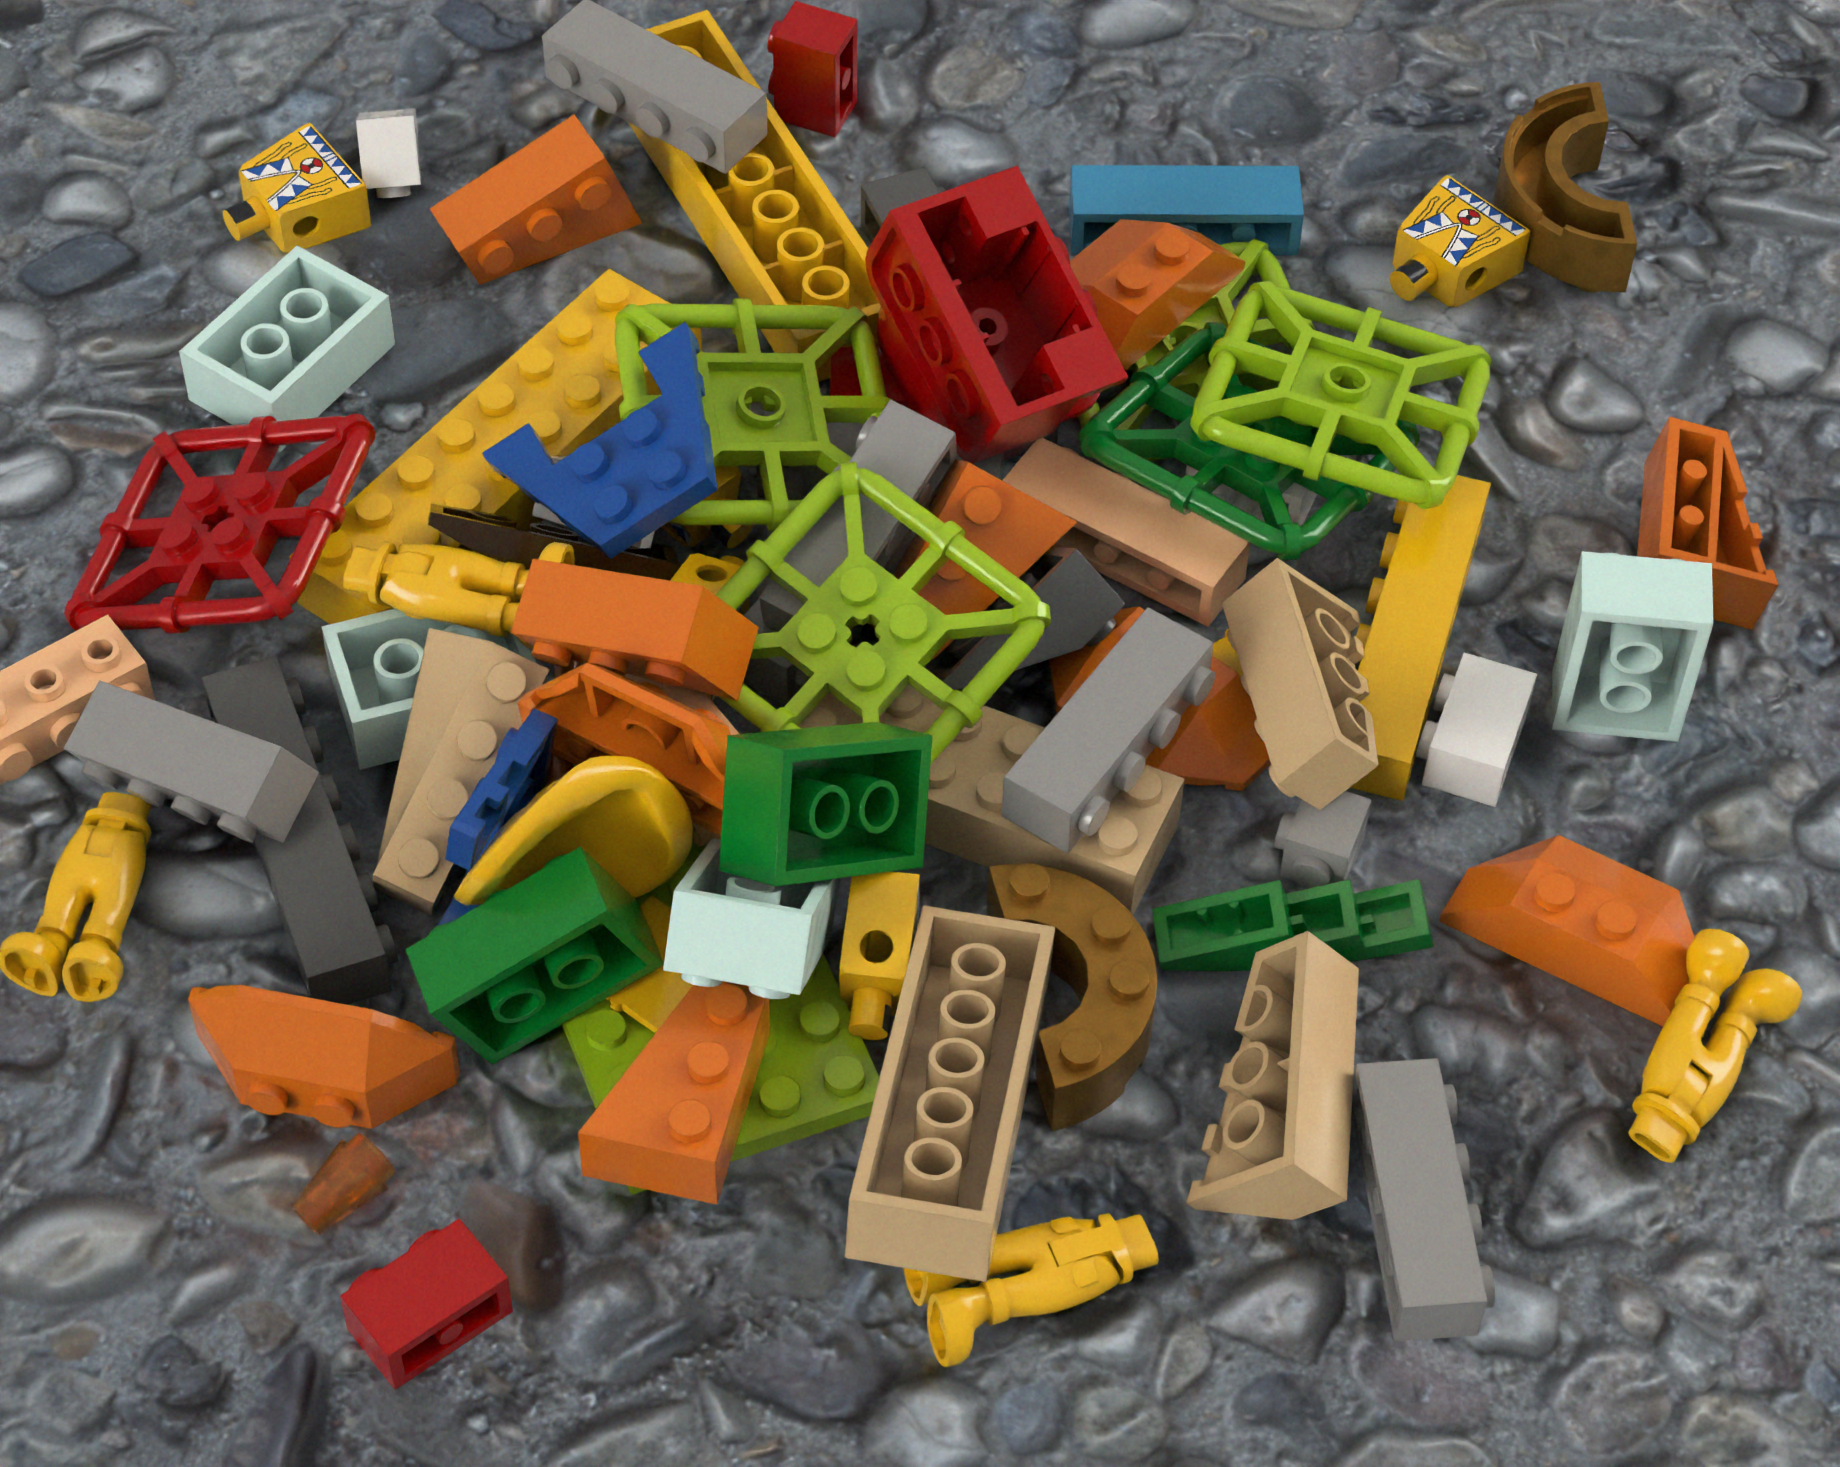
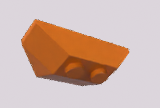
M1120 219L1071 259L1070 267L1082 289L1087 290L1093 297L1097 307L1098 320L1126 371L1239 275L1245 268V261L1201 233L1166 222Z
M1141 607L1121 609L1113 617L1116 621L1115 627L1099 643L1091 647L1085 645L1082 649L1048 659L1057 713L1145 611ZM1212 656L1210 670L1215 672V680L1209 694L1199 706L1190 704L1181 715L1179 727L1170 743L1163 749L1156 746L1146 758L1145 764L1184 778V784L1197 786L1224 785L1225 789L1243 791L1271 762L1265 743L1255 729L1254 721L1257 719L1251 697L1241 683V676L1238 672Z
M585 663L525 693L520 699L518 707L522 724L534 708L558 719L552 749L553 754L575 765L589 758L599 756H626L638 759L656 768L676 787L689 807L693 823L721 836L727 735H731L729 726L725 725L717 715L703 708L694 710L669 698L661 688L652 683H638L617 672L590 663Z
M1560 835L1468 868L1440 915L1439 922L1662 1027L1675 1006V999L1680 990L1686 984H1689L1686 970L1687 949L1694 939V934L1679 890Z
M245 985L215 986L210 989L192 987L188 997L197 1036L240 1104L249 1105L254 1110L263 1114L280 1115L286 1112L312 1117L325 1125L336 1128L354 1125L373 1129L457 1084L460 1076L459 1059L454 1036L439 1031L430 1034L415 1023L373 1009Z

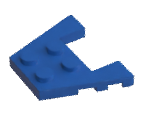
M686 322L638 352L660 388L662 395L641 409L632 412L627 418L590 442L581 445L567 457L554 464L541 438L529 423L482 453L496 473L516 484L525 495L553 512L562 523L610 559L718 490L710 427L704 419L703 412L704 381L703 376L698 371L696 354L700 353L699 342Z
M534 708L519 730L513 727L509 729L498 750L494 765L487 775L480 779L471 797L450 826L445 860L467 869L466 875L500 828L515 813L526 807L539 791L546 787L558 723L557 718ZM453 898L438 926L456 920L481 904L466 906Z

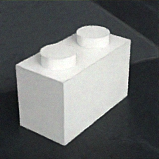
M1464 652L1456 675L1452 676L1444 673L1433 708L1442 712L1439 722L1435 723L1427 720L1420 738L1416 757L1427 760L1422 785L1496 807L1529 711L1537 674Z

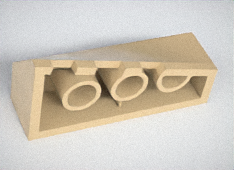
M1276 558L1222 602L1230 629L1227 631V637L1231 646L1237 652L1243 671L1240 677L1241 683L1253 703L1257 716L1254 725L1258 735L1264 741L1271 762L1268 771L1272 781L1286 796H1297L1321 810L1378 766L1372 714L1360 703L1361 700L1369 695L1368 681L1355 668V664L1364 658L1363 643L1356 636L1351 637V631L1360 625L1359 612Z
M432 628L428 629L377 866L373 873L372 883L375 890L432 916L457 866L445 860L450 826L471 797L480 779L485 777L494 765L498 750L509 729L513 727L519 730L522 720L518 702L525 693L547 683L550 669L492 641Z
M1309 931L1255 953L1234 1029L1243 1036L1240 1049L1233 1056L1230 1063H1225L1219 1083V1088L1227 1092L1219 1125H1208L1201 1148L1203 1152L1210 1156L1203 1181H1192L1186 1202L1195 1210L1294 1220L1347 1201L1359 968Z

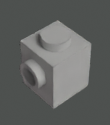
M1345 791L1321 810L1304 800H1301L1296 813L1286 810L1280 821L1274 842V848L1284 850L1280 877L1293 880L1307 889L1348 880L1365 837L1372 799Z

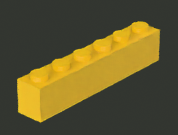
M1457 475L1452 488L1444 496L1442 504L1428 509H1421L1415 503L1397 500L1393 523L1401 524L1399 534L1388 532L1386 535L1379 567L1388 569L1385 579L1373 578L1365 613L1374 615L1372 625L1360 623L1356 637L1362 641L1364 658L1360 660L1358 672L1367 679L1369 695L1361 700L1360 703L1372 714L1378 766L1350 788L1404 801L1418 745L1427 720L1483 523L1491 485L1489 482Z

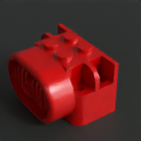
M1018 165L890 210L867 250L865 257L868 279L881 305L877 319V337L880 350L909 408L956 432L957 454L963 461L974 464L1003 452L1004 461L1011 459L1025 451L1035 440L1053 433L1061 422L1082 415L1091 409L1098 399L1100 391L1124 383L1128 379L1126 371L1098 320L1097 307L1093 297L1080 286L1070 267V257L1064 242L1059 237L1054 236Z

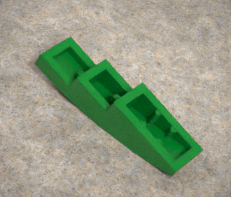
M1349 879L1285 894L1281 881L1277 880L1152 908L1158 958L1162 970L1248 971L1252 968L1256 952L1306 931L1312 933L1350 962L1434 947L1425 895L1420 879L1358 893L1354 892Z

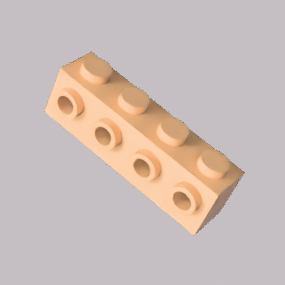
M1039 438L1002 480L1077 521L1053 546L1078 549L1097 572L1207 627L1210 626L1223 609L1222 602L1236 592L1246 578L1250 549L1249 542L1193 512L1184 515L1174 510L1170 506L1169 499L1132 482L1128 477L1120 473H1114L1081 457L1070 448L1061 447L1044 438Z
M108 614L0 671V785L20 778L29 769L64 751L63 748L99 680L155 700L145 660Z

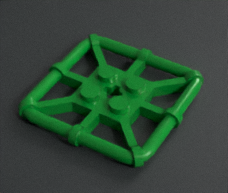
M1206 322L1203 329L1188 335L1153 366L1144 365L1131 376L1130 385L1093 415L1080 430L1078 441L1081 450L1087 457L1097 459L1107 467L1169 499L1170 506L1174 510L1184 515L1193 512L1247 542L1277 554L1280 560H1297L1301 553L1316 546L1351 512H1359L1364 509L1374 498V492L1320 476L1319 480L1315 481L1303 477L1304 470L1230 448L1213 440L1204 441L1196 435L1190 426L1193 404L1196 398L1168 383L1202 354L1205 355L1210 368L1209 353L1215 341L1223 338L1227 328H1225L1223 322ZM1249 338L1247 341L1249 343L1271 349L1251 338ZM1234 374L1222 400L1258 391L1250 386L1241 384L1238 375ZM1144 404L1181 422L1175 429L1114 430ZM1282 416L1242 424L1243 426L1312 447L1319 428L1314 426L1297 424ZM1399 419L1397 427L1416 447L1420 441V434L1416 424ZM1335 434L1329 453L1336 455H1375L1367 463L1368 465L1390 472L1396 470L1395 466L1377 446L1358 443L1346 436ZM1145 458H1175L1196 469L1198 472L1193 477L1186 475L1181 478ZM1293 483H1297L1327 499L1300 527L1298 523H1292L1282 494ZM1221 484H1224L1258 502L1265 522L1211 493Z

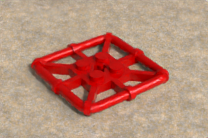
M360 414L277 421L272 416H259L252 418L249 424L185 429L170 435L163 431L152 438L155 444L142 458L115 512L108 513L99 527L101 539L75 587L71 599L65 606L64 615L68 623L77 631L108 614L121 631L162 628L168 634H180L188 632L191 626L256 623L270 620L276 616L280 621L294 612L291 606L297 602L305 590L330 534L336 533L343 524L346 516L343 506L369 453V448L375 440L376 432L373 425L365 416ZM325 442L284 470L267 472L279 445ZM246 448L233 475L197 477L182 456L188 453ZM170 464L185 486L170 517L139 519L164 469ZM330 475L321 495L313 498L309 506L293 507L299 494ZM301 536L281 580L275 585L264 570V567L278 538ZM154 547L147 561L104 588L124 548ZM250 578L262 594L256 597L205 600L215 580ZM180 583L174 596L164 597L160 603L134 605L164 584Z

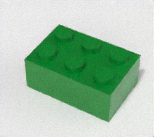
M879 722L727 735L719 871L776 887L923 867L932 735Z
M581 846L568 854L559 855L551 859L541 870L510 888L495 892L487 898L485 903L452 922L437 926L430 931L427 937L405 949L430 1015L492 1065L664 965V961L638 901Z

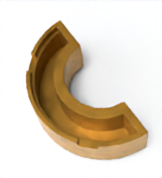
M1600 82L1569 85L1546 93L1535 99L1533 109L1523 116H1516L1508 129L1503 146L1495 187L1494 206L1531 230L1525 260L1539 270L1563 282L1575 285L1585 292H1626L1637 248V239L1628 202L1600 198L1584 191L1570 179L1576 174L1596 171L1599 168L1609 123Z
M1034 863L989 866L987 915L1055 927L1050 971L1072 987L1081 1003L1063 1022L1038 1031L1035 1077L1051 1131L1067 1128L1093 1117L1114 1103L1124 1093L1125 1085L1135 1074L1138 1067H1142L1151 1039L1157 989V972L1153 951L1146 934L1131 912L1113 895L1093 882L1064 870Z

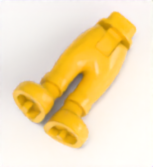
M385 541L379 549L362 546L355 547L344 572L343 587L345 590L367 593L370 603L384 607L392 606L411 618L431 619L487 631L489 635L506 638L511 633L529 570H525V566L521 563L509 561L504 563L466 549L441 545L402 543L397 550L394 543ZM553 542L548 544L538 558L539 560L575 565L574 549L572 545ZM519 639L525 647L533 649L532 646Z
M105 792L101 795L97 808L86 812L82 824L68 841L56 863L47 890L43 914L38 921L34 933L18 932L11 934L2 941L0 946V969L10 980L39 995L53 997L57 993L63 979L65 989L73 999L83 1002L103 1000L115 993L124 973L123 962L117 953L122 944V934L138 894L145 870L146 845L151 836L150 826L146 822L152 807L150 803L130 794ZM93 903L79 942L74 944L77 927L88 904Z
M1704 929L1699 931L1689 945L1686 955V970L1689 984H1686L1680 990L1675 999V1006L1666 1020L1643 1070L1641 1094L1635 1098L1632 1104V1108L1637 1116L1628 1132L1630 1138L1657 1159L1668 1163L1676 1160L1683 1145H1690L1695 1142L1700 1129L1714 1117L1726 1101L1741 1071L1746 1049L1750 1047L1757 1033L1756 1026L1790 1019L1794 1016L1802 1000V990L1798 983L1780 971L1757 969L1741 975L1749 960V950L1741 939L1720 929ZM1732 985L1726 998L1725 1009L1717 1018L1710 1038L1704 1047L1701 1039L1707 1025L1714 1017L1720 1005L1722 993Z
M1105 1213L1098 1215L1097 1222L1095 1219L1062 1217L1049 1222L997 1234L987 1279L991 1276L1019 1270L1025 1272L1003 1279H989L987 1282L982 1281L977 1287L953 1288L967 1280L971 1284L979 1281L903 1268L908 1290L915 1304L918 1306L928 1304L927 1328L930 1343L938 1362L946 1368L961 1364L970 1356L974 1341V1331L983 1323L987 1322L989 1326L1008 1321L1009 1318L1045 1315L1081 1305L1107 1292L1118 1283L1121 1285L1130 1282L1133 1278V1271L1157 1265L1159 1259L1155 1243L1140 1214L1114 1220L1111 1214Z

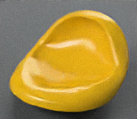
M626 756L589 758L572 768L561 779L552 782L539 791L526 807L515 813L500 828L462 880L454 894V898L466 906L483 904L495 892L514 886L541 870L551 859L559 855L568 854L580 846L634 898H637L667 882L684 864L691 849L693 838V825L689 807L676 787L660 771L638 759Z

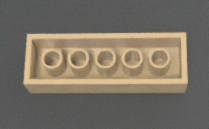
M908 685L880 716V723L925 733L943 713V710L911 685ZM828 693L799 727L802 729L863 723L861 716L831 693ZM983 706L981 708L983 717L973 728L964 727L930 766L925 844L988 868L989 866L1002 864L1034 863L1076 874L1105 889L1134 915L1179 825L1185 779L1145 764L1143 772L1134 787L1128 792L1120 790L1112 799L1108 814L1098 831L1092 836L1084 834L1067 854L1002 817L1004 776L1045 728Z
M923 905L849 1197L845 1258L987 1282L1038 1039V1031L1049 986L1055 927Z

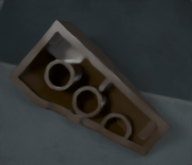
M432 503L430 506L428 525L479 554L504 563L508 561L521 563L525 566V570H529L532 559H538L544 548L553 542L572 545L576 566L669 581L680 568L674 548L669 545L652 542L651 548L630 546L610 559L589 542L578 540L579 535L576 532L564 529V527L558 524L540 522V524L531 523L529 531L516 529L517 521L503 515Z

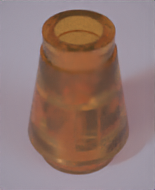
M358 1132L348 1143L342 1139L338 1142L300 1193V1197L291 1204V1207L317 1235H321L328 1227H332L388 1191L386 1182L396 1174V1170L385 1155L367 1137Z

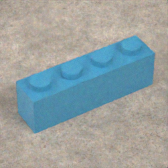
M1071 165L1068 202L1071 255H1078L1120 219L1171 223L1201 233L1217 244L1250 242L1256 238L1268 243V251L1273 255L1299 254L1304 218L1299 166Z

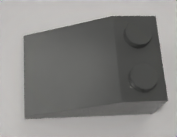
M1052 546L1019 577L1038 595L1041 602L1049 605L1051 624L1044 629V633L1036 647L1015 670L1082 649L1085 645L1088 647L1094 646L1103 640L1115 627L1116 621L1113 617L1126 603L1078 549ZM999 596L985 611L1011 609L1013 606ZM1012 634L954 639L937 657L931 659L924 668L953 690L964 688Z

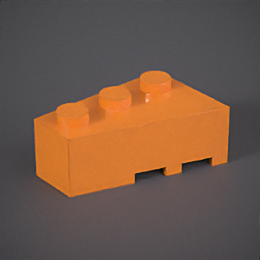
M575 114L430 208V211L479 285L642 224L641 219L605 156Z
M1669 416L1644 464L1637 556L1712 563L1713 620L1752 630L1779 585L1774 570H1766L1759 549V544L1763 537L1758 523L1750 522L1743 501L1747 494V489L1728 432Z
M955 459L928 509L929 512L944 523L952 520L965 530V539L1018 578L1077 523L1072 518L970 462ZM915 533L893 576L900 579L929 547V543ZM951 559L947 560L918 593L945 615L985 611L999 597V595ZM867 623L868 625L872 626L873 628L876 627V626L873 625V624ZM948 640L932 659L937 657L953 640Z
M532 559L511 633L533 647L531 656L549 664L567 667L571 660L590 663L617 672L623 676L630 674L666 685L678 686L738 701L759 627L704 586Z
M722 981L721 985L714 987L693 985L579 1130L578 1140L582 1176L718 1205L770 1034L769 999L752 994L747 985Z

